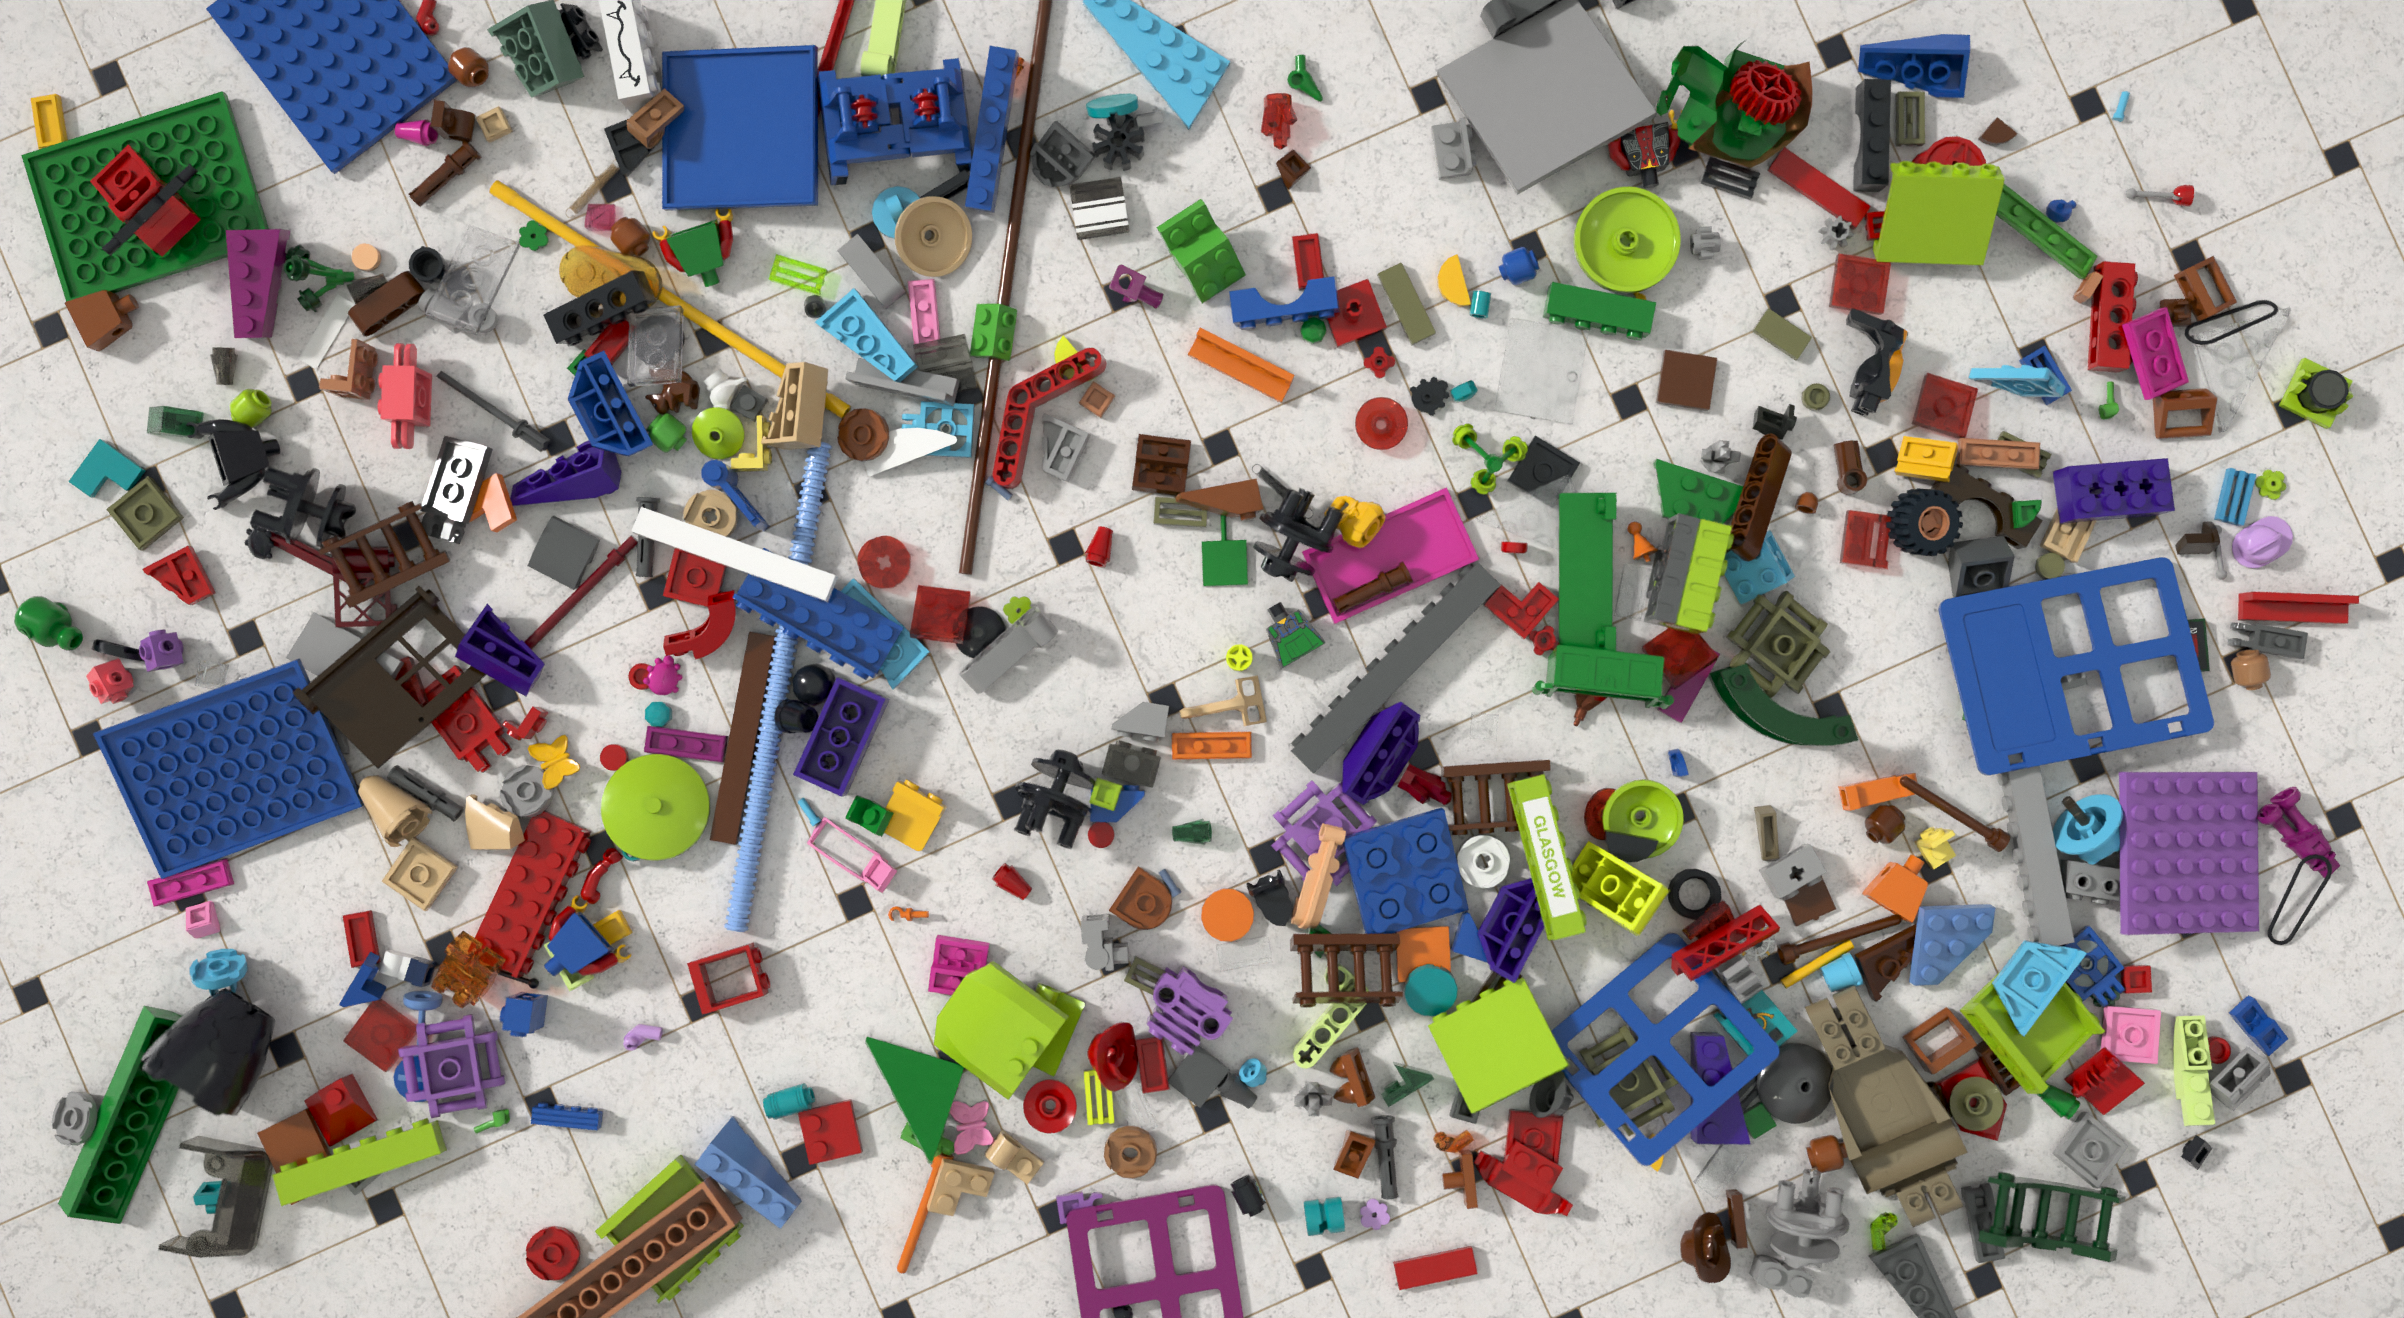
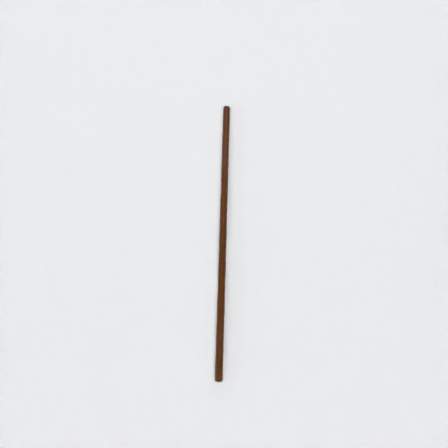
M1039 0L996 303L1008 307L1010 306L1052 0ZM989 358L959 566V573L972 575L1002 363V360L997 358Z

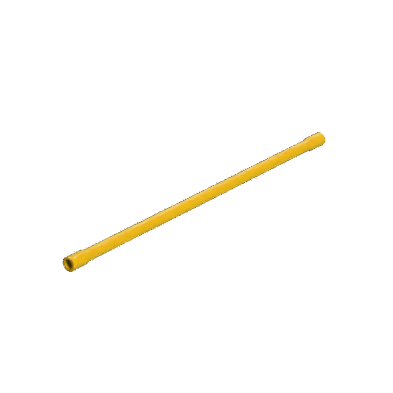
M497 180L492 184L489 191L490 194L521 211L622 276L632 270L637 271L521 197L518 192ZM646 277L656 299L782 379L786 367L784 364ZM826 392L825 408L843 419L849 413L851 406L835 395Z

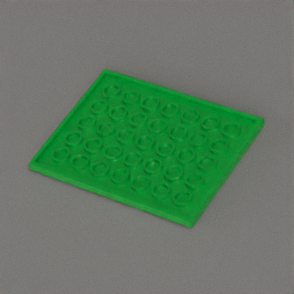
M223 91L21 155L66 302L102 290H108L113 293L120 292L228 257L226 230L269 229L227 94ZM128 144L141 155L160 179L167 184L183 171L189 163L198 170V173L178 191V194L201 220L163 257L146 245L136 234H133L111 256L102 249L126 223L122 222L108 207L110 204L90 181Z

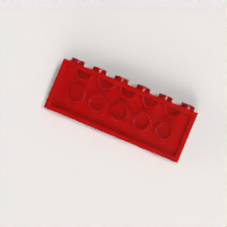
M546 810L532 817L523 834L525 841L518 845L468 953L512 973V977L516 979L524 976V974L527 975L533 967L534 960H532L535 951L540 950L545 941L544 931L547 926L552 925L557 915V912L554 910L558 902H562L568 892V887H566L570 877L573 878L579 869L580 864L577 861L581 853L584 854L591 843V839H589L591 831Z

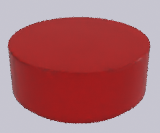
M1501 542V551L1505 553L1526 554L1528 549V543Z
M639 663L630 669L628 678L634 688L639 690L649 689L648 685L643 682L644 678L648 677L647 667L650 666L649 664Z
M619 744L607 745L600 754L601 764L604 768L611 771L618 770L629 759L627 750Z
M1096 822L1089 828L1088 839L1097 848H1105L1114 840V829L1107 822Z
M2208 1037L2211 1063L2222 1064L2226 1062L2231 1055L2229 1043L2220 1037Z

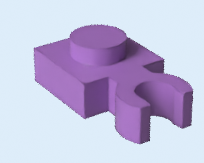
M1082 1191L1057 1195L1056 1200L1060 1224L1067 1223L1066 1217L1071 1210L1093 1206V1201L1102 1198V1193L1094 1192L1085 1199Z

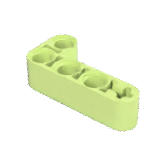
M876 0L868 51L863 52L861 59L862 76H882L895 73L906 0Z
M1338 964V970L1344 973V979L1339 983V992H1351L1355 988L1354 975L1343 965ZM1326 969L1324 977L1328 984V970ZM1331 1003L1293 1049L1295 1063L1305 1069L1314 1066L1367 1003ZM1337 1008H1344L1347 1011V1016L1342 1021H1336L1332 1017L1334 1010ZM1320 1028H1326L1330 1032L1328 1039L1325 1041H1319L1315 1038V1033ZM1311 1039L1314 1045L1319 1047V1050L1313 1047L1309 1052L1311 1058L1309 1060L1307 1058L1300 1060L1299 1051L1303 1050L1306 1052L1311 1047L1310 1042H1308Z

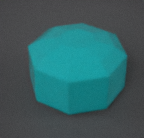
M1470 380L1453 388L1450 393L1454 402L1459 403L1471 399L1478 389L1474 381Z
M652 702L645 709V720L651 726H666L672 720V709L665 702Z

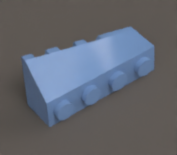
M732 1116L694 1165L781 1229L802 1200L781 1174L777 1173L770 1164L769 1159L759 1151L751 1137L738 1125V1121Z

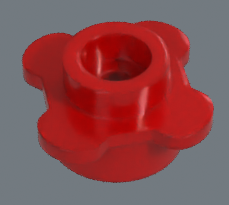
M1376 347L1374 348V353L1369 358H1365L1364 367L1369 368L1375 373L1376 378H1383L1388 368L1395 365V359L1392 356L1389 357L1384 352V348ZM1378 360L1382 361L1381 365L1377 364Z
M1547 625L1540 631L1532 630L1530 632L1529 639L1533 641V651L1536 655H1543L1548 650L1553 651L1559 645L1553 634V627ZM1542 638L1546 639L1545 643H1542Z

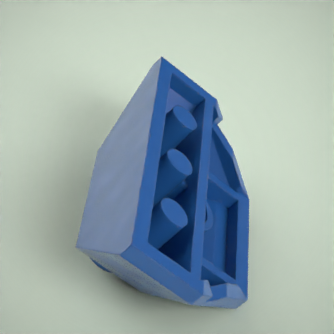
M605 351L579 361L568 401L592 447L629 457L653 446Z

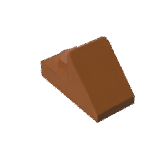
M1346 1130L1343 1146L1337 1156L1333 1170L1358 1179L1376 1140Z

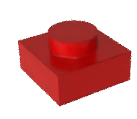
M2150 965L2124 966V969L2120 971L2121 985L2125 989L2123 993L2152 992Z

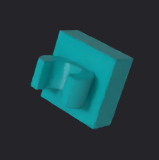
M230 1180L203 1182L193 1195L195 1206L205 1205L207 1214H218V1206H224V1200L232 1190Z

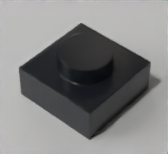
M2195 1135L2193 1140H2189L2183 1147L2181 1158L2198 1170L2213 1148L2204 1139Z

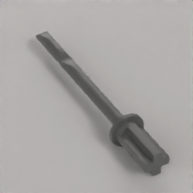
M440 371L436 376L513 428L512 436L514 438L519 437L540 452L548 448L551 440L529 426L527 420L523 419L519 423L443 371Z

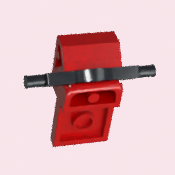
M128 144L90 181L110 204L108 207L122 222L126 223L102 249L111 256L133 234H136L146 245L163 257L201 220L178 194V191L198 173V170L189 163L183 171L167 184L160 179L141 155Z

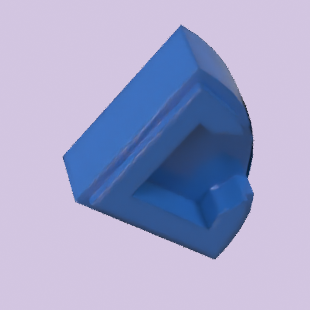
M1669 750L1668 756L1673 775L1676 777L1689 775L1680 750Z

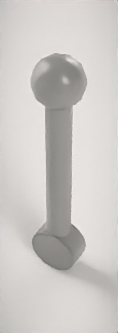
M2215 525L2218 530V534H2221V526ZM2219 544L2215 549L2218 566L2216 577L2223 580L2227 577V572L2223 568L2221 545Z

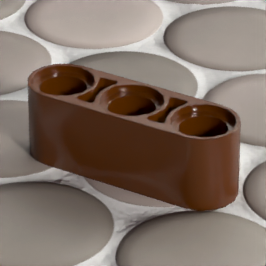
M405 271L354 305L347 314L363 336H370L416 305L425 290L410 271Z

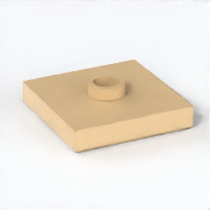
M412 837L382 882L422 910L428 911L458 866L416 837Z

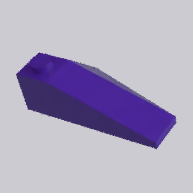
M588 440L577 446L578 452L570 457L565 458L562 455L557 458V463L546 471L539 469L514 484L510 497L512 505L590 499L611 494L619 489L621 469L616 454L594 448Z

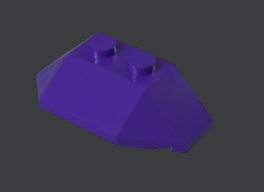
M1398 702L1371 716L1343 760L1342 792L1364 805L1369 800L1390 791L1418 747V722H1420V715L1404 703Z
M1532 878L1502 886L1477 932L1490 970L1512 983L1516 982L1544 928Z

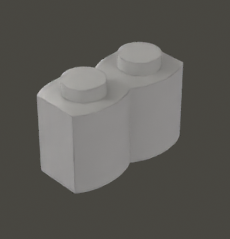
M1755 1255L1749 1273L1762 1286L1773 1290L1783 1289L1786 1293L1799 1298L1809 1296L1814 1279L1803 1268L1793 1269L1786 1263H1779L1776 1259L1767 1255Z

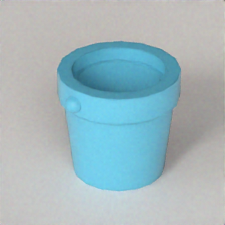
M1850 952L1841 955L1840 958L1820 968L1831 992L1864 984Z

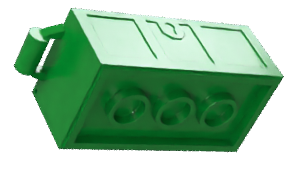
M1565 645L1556 646L1549 655L1546 683L1544 681H1537L1532 687V692L1535 695L1545 694L1546 697H1551L1554 692L1636 700L1644 701L1645 708L1660 707L1661 709H1667L1674 702V698L1671 695L1661 696L1664 657Z

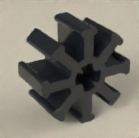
M1110 114L1111 117L1106 118L1107 125L1111 128L1110 132L1101 128L1099 124H1096L1093 130L1095 139L1103 140L1099 143H1092L1093 151L1097 155L1096 157L1108 152L1106 158H1103L1104 167L1109 170L1113 169L1112 165L1116 157L1120 156L1122 170L1126 171L1131 169V161L1127 158V153L1137 157L1139 161L1144 155L1143 146L1134 144L1140 141L1145 142L1144 131L1142 127H1139L1138 130L1129 132L1131 127H1134V118L1128 114L1125 115L1122 127L1117 128L1115 114ZM1116 138H1121L1122 146L1117 147V143H1115Z

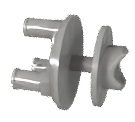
M1811 1169L1803 1170L1802 1191L1799 1192L1798 1199H1794L1796 1185L1793 1182L1787 1180L1779 1181L1777 1202L1769 1206L1766 1211L1768 1222L1781 1230L1771 1236V1248L1779 1255L1785 1257L1787 1265L1797 1270L1808 1265H1816L1818 1268H1821L1822 1263L1836 1260L1839 1257L1840 1248L1831 1238L1843 1236L1849 1230V1221L1842 1213L1844 1191L1839 1188L1827 1189L1826 1204L1821 1203V1196L1818 1194L1821 1172L1813 1170L1812 1178H1810Z

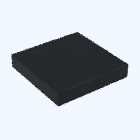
M1535 435L1528 446L1525 459L1518 462L1507 481L1550 508H1553L1559 499V494L1564 491L1580 462Z

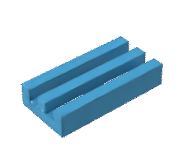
M2234 468L2226 469L2214 520L2237 526L2245 524L2256 474L2237 471ZM2235 476L2237 477L2234 492L2232 493L2231 505L2227 517L2225 516V512L2230 496L2233 479Z

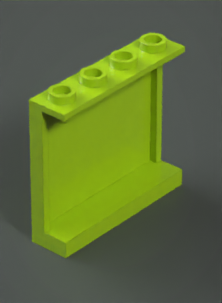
M1910 161L1891 163L1890 168L1893 177L1879 240L1874 239L1872 248L1876 261L1984 265L2005 181L2000 167L1993 164L1969 166L1965 163H1956L1954 165H1942L1938 162L1915 164Z
M1997 974L1960 1009V1012L2027 1094H2042L2049 1087L2045 1081L2093 1034H2103L2105 1030L2099 1024V1019L2083 1005L2081 997L2072 991L2065 982L2026 1035H2021L1992 984L1998 976Z
M1524 977L1517 978L1515 983L1506 980L1503 982L1505 987L1497 991L1494 988H1490L1479 994L1481 999L1473 1003L1470 1000L1464 1001L1456 1006L1457 1011L1449 1015L1447 1012H1443L1433 1017L1434 1023L1428 1025L1471 1114H1476L1570 1067Z
M679 1155L595 1232L601 1239L607 1236L615 1246L704 1180L684 1157ZM739 1221L722 1236L654 1284L652 1288L660 1296L656 1300L659 1304L664 1298L670 1301L681 1291L679 1285L684 1280L690 1283L701 1273L698 1268L704 1262L710 1265L721 1255L718 1250L725 1243L730 1247L741 1237L738 1232L744 1225Z

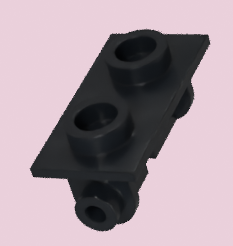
M561 3L562 9L559 12L566 32L569 36L572 33L575 34L571 38V43L576 55L585 60L591 56V50L602 52L603 49L598 42L599 38L585 20L586 16L582 9L577 5Z

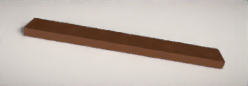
M749 632L710 835V840L738 844L757 735L759 733L758 729L762 717L761 711L765 701L764 694L767 691L765 688L768 685L767 678L770 675L768 671L771 669L770 662L773 659L771 654L774 653L773 645L776 643L774 637L776 636Z

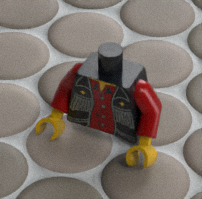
M1670 110L1668 113V118L1672 125L1669 126L1668 122L1637 127L1608 144L1609 156L1621 170L1626 171L1630 177L1641 175L1643 188H1652L1659 185L1657 172L1665 170L1669 163L1673 161L1680 145L1677 127L1678 119H1673V110Z

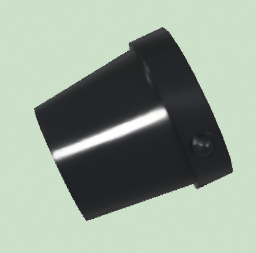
M421 246L410 256L409 270L416 279L433 284L440 283L447 278L449 274L447 262L435 249Z
M795 699L782 700L777 706L774 720L778 729L784 733H808L813 731L819 717L815 708Z

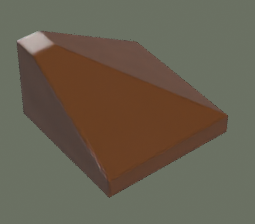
M1294 149L1276 163L1284 184L1288 189L1295 185L1311 169Z

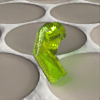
M1882 1213L1870 1224L1873 1250L1886 1249L1885 1234L1898 1223L1897 1216L1894 1213Z

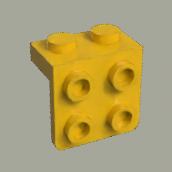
M906 779L905 782L897 781L892 789L894 793L885 808L894 814L884 833L916 851H921L924 849L947 806L942 804V798L931 792L926 795L918 791L920 786Z

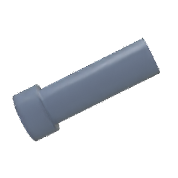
M992 475L986 480L985 484L991 486L1007 501L1013 496L1007 489L997 484Z
M1166 869L1158 872L1169 888L1173 898L1182 892L1180 888H1177Z

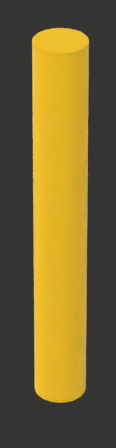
M1850 940L1844 941L1780 980L1782 985L1786 989L1821 967L1841 957V955L1854 949V945Z

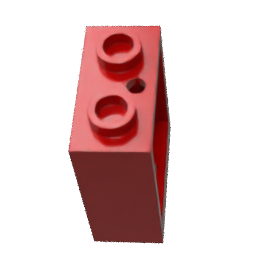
M754 942L687 963L702 1015L759 998L769 993V977L766 972H762L760 965L763 962L762 954L759 947L755 948ZM746 952L757 990L716 1002L705 964Z

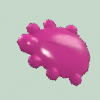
M671 655L665 656L663 660L656 658V665L654 667L651 665L647 667L649 674L647 678H644V684L648 685L650 690L657 695L677 693L679 691L677 687L678 681L682 680V675L677 673L680 665L678 663L674 664V658Z

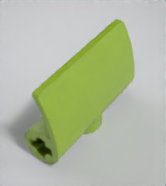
M1038 983L1035 992L1069 1016L1033 1065V1067L1051 1076H1055L1085 1003L1055 988Z

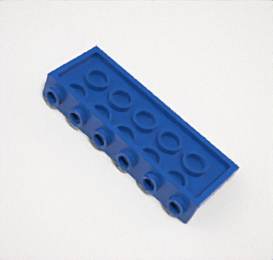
M748 574L737 594L735 593L732 597L738 601L737 607L748 613L752 609L762 614L759 619L772 627L775 623L785 628L783 630L784 634L795 640L799 636L808 641L807 647L819 654L823 649L831 654L829 658L831 661L842 667L845 663L855 668L853 673L865 680L869 676L872 678L876 677L904 629L835 588L832 590L829 601L826 602Z

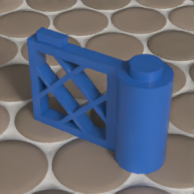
M719 460L706 462L701 471L704 482L719 491L726 492L754 527L766 531L770 525L737 487V472Z

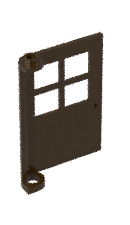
M420 586L415 589L416 594L302 690L298 687L292 692L296 699L312 715L320 710L377 769L486 676L485 673L470 666L449 684L428 663L449 644L457 650L465 634L440 610L437 605L440 601L430 589L425 592ZM424 618L446 639L425 658L403 638L408 631ZM397 641L419 661L398 681L375 660ZM423 667L445 687L443 691L424 707L402 687L407 680Z

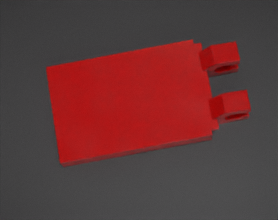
M454 665L441 676L451 684L463 671L459 666ZM436 679L413 698L424 707L443 691L445 687ZM474 686L432 722L458 760L469 761L477 772L481 771L484 773L492 767L487 758L481 753L488 745H491L497 755L502 754V756H506L513 750L506 739L501 736L505 733L503 731L504 726Z

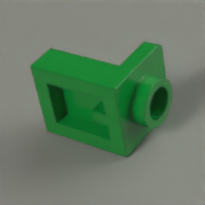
M857 795L845 818L882 837L894 813L872 800Z

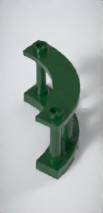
M1747 663L1734 668L1729 666L1711 672L1708 675L1714 690L1723 704L1743 724L1765 737L1787 744L1816 746L1840 745L1859 740L1850 715L1811 718L1796 714L1778 705L1756 683Z
M1998 1172V1176L1988 1177V1182L1998 1184L1999 1189L1993 1225H1990L1989 1229L1980 1230V1242L2003 1248L2023 1247V1243L2032 1244L2031 1247L2052 1251H2056V1248L2063 1249V1247L2072 1248L2071 1253L2074 1255L2106 1262L2116 1260L2118 1249L2110 1248V1243L2107 1241L2113 1202L2122 1203L2126 1199V1196L2118 1195L2117 1189L2101 1187L2100 1191L2046 1180L2015 1177V1175L2005 1172ZM2010 1188H2014L2010 1222L2004 1228ZM2026 1188L2040 1189L2035 1228H2032L2031 1232H2025L2020 1228ZM2052 1191L2070 1193L2064 1233H2061L2060 1237L2048 1235V1231H2046ZM2081 1195L2102 1200L2097 1236L2093 1243L2078 1241V1236L2075 1235Z

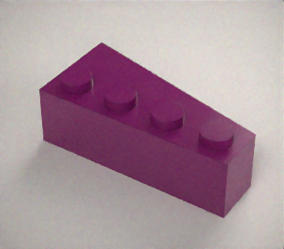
M226 230L234 338H272L278 307L276 302L278 291L281 290V273L283 263L285 264L287 253H285L287 240L290 238V230Z

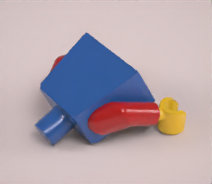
M579 895L574 896L570 906H567L554 918L550 929V943L547 947L554 957L544 964V967L554 977L564 968L571 974L579 973L583 976L602 973L617 963H623L631 957V954L627 957H622L619 950L623 949L626 945L622 944L614 950L584 916L583 913L587 908L588 902L581 907L577 906L575 903L579 900Z

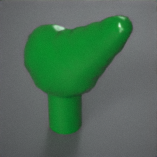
M1296 55L1295 70L1288 75V85L1292 89L1301 90L1316 101L1321 102L1323 100L1321 92L1311 74L1306 70V56Z

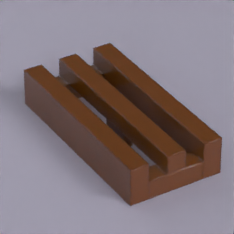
M1737 1189L1726 1190L1731 1244L1737 1249L1748 1248L1742 1193L1737 1191Z

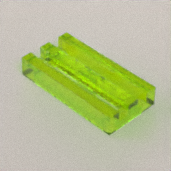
M776 254L769 280L820 296L828 270ZM781 262L818 273L819 276L818 278L779 267V264ZM778 272L815 283L816 286L812 287L776 276Z

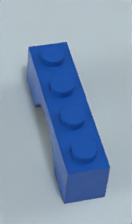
M1334 276L1308 280L1302 295L1294 302L1286 305H1275L1267 302L1260 296L1256 288L1229 291L1233 323L1236 327L1240 326L1241 330L1254 329L1256 324L1266 323V326H1277L1282 324V320L1292 319V322L1295 323L1308 321V317L1317 315L1319 319L1334 317V313L1340 312L1337 282Z

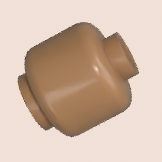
M2259 650L2238 652L2236 654L2237 657L2231 661L2234 682L2237 685L2245 686L2246 690L2262 688L2263 683L2267 682L2271 677L2268 657L2259 653Z

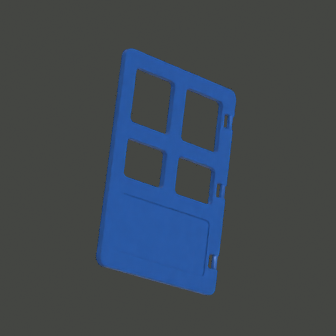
M2159 557L1949 598L1942 601L1939 605L1938 611L1976 765L1979 772L1983 775L1990 776L2206 733L2214 726L2213 715L2174 567L2168 558ZM2146 579L2155 580L2169 631L2168 636L2115 646L2100 595L2101 588ZM2077 594L2080 597L2092 644V651L2057 658L2053 652L2041 602L2044 599ZM2170 655L2174 656L2189 708L2188 714L2140 724L2134 723L2120 666ZM2097 671L2100 675L2112 728L2078 736L2073 731L2061 678L2083 672ZM2180 721L2182 730L2170 733L2168 724ZM2101 737L2103 746L2090 749L2088 740ZM2021 753L2023 762L2010 764L2008 755Z

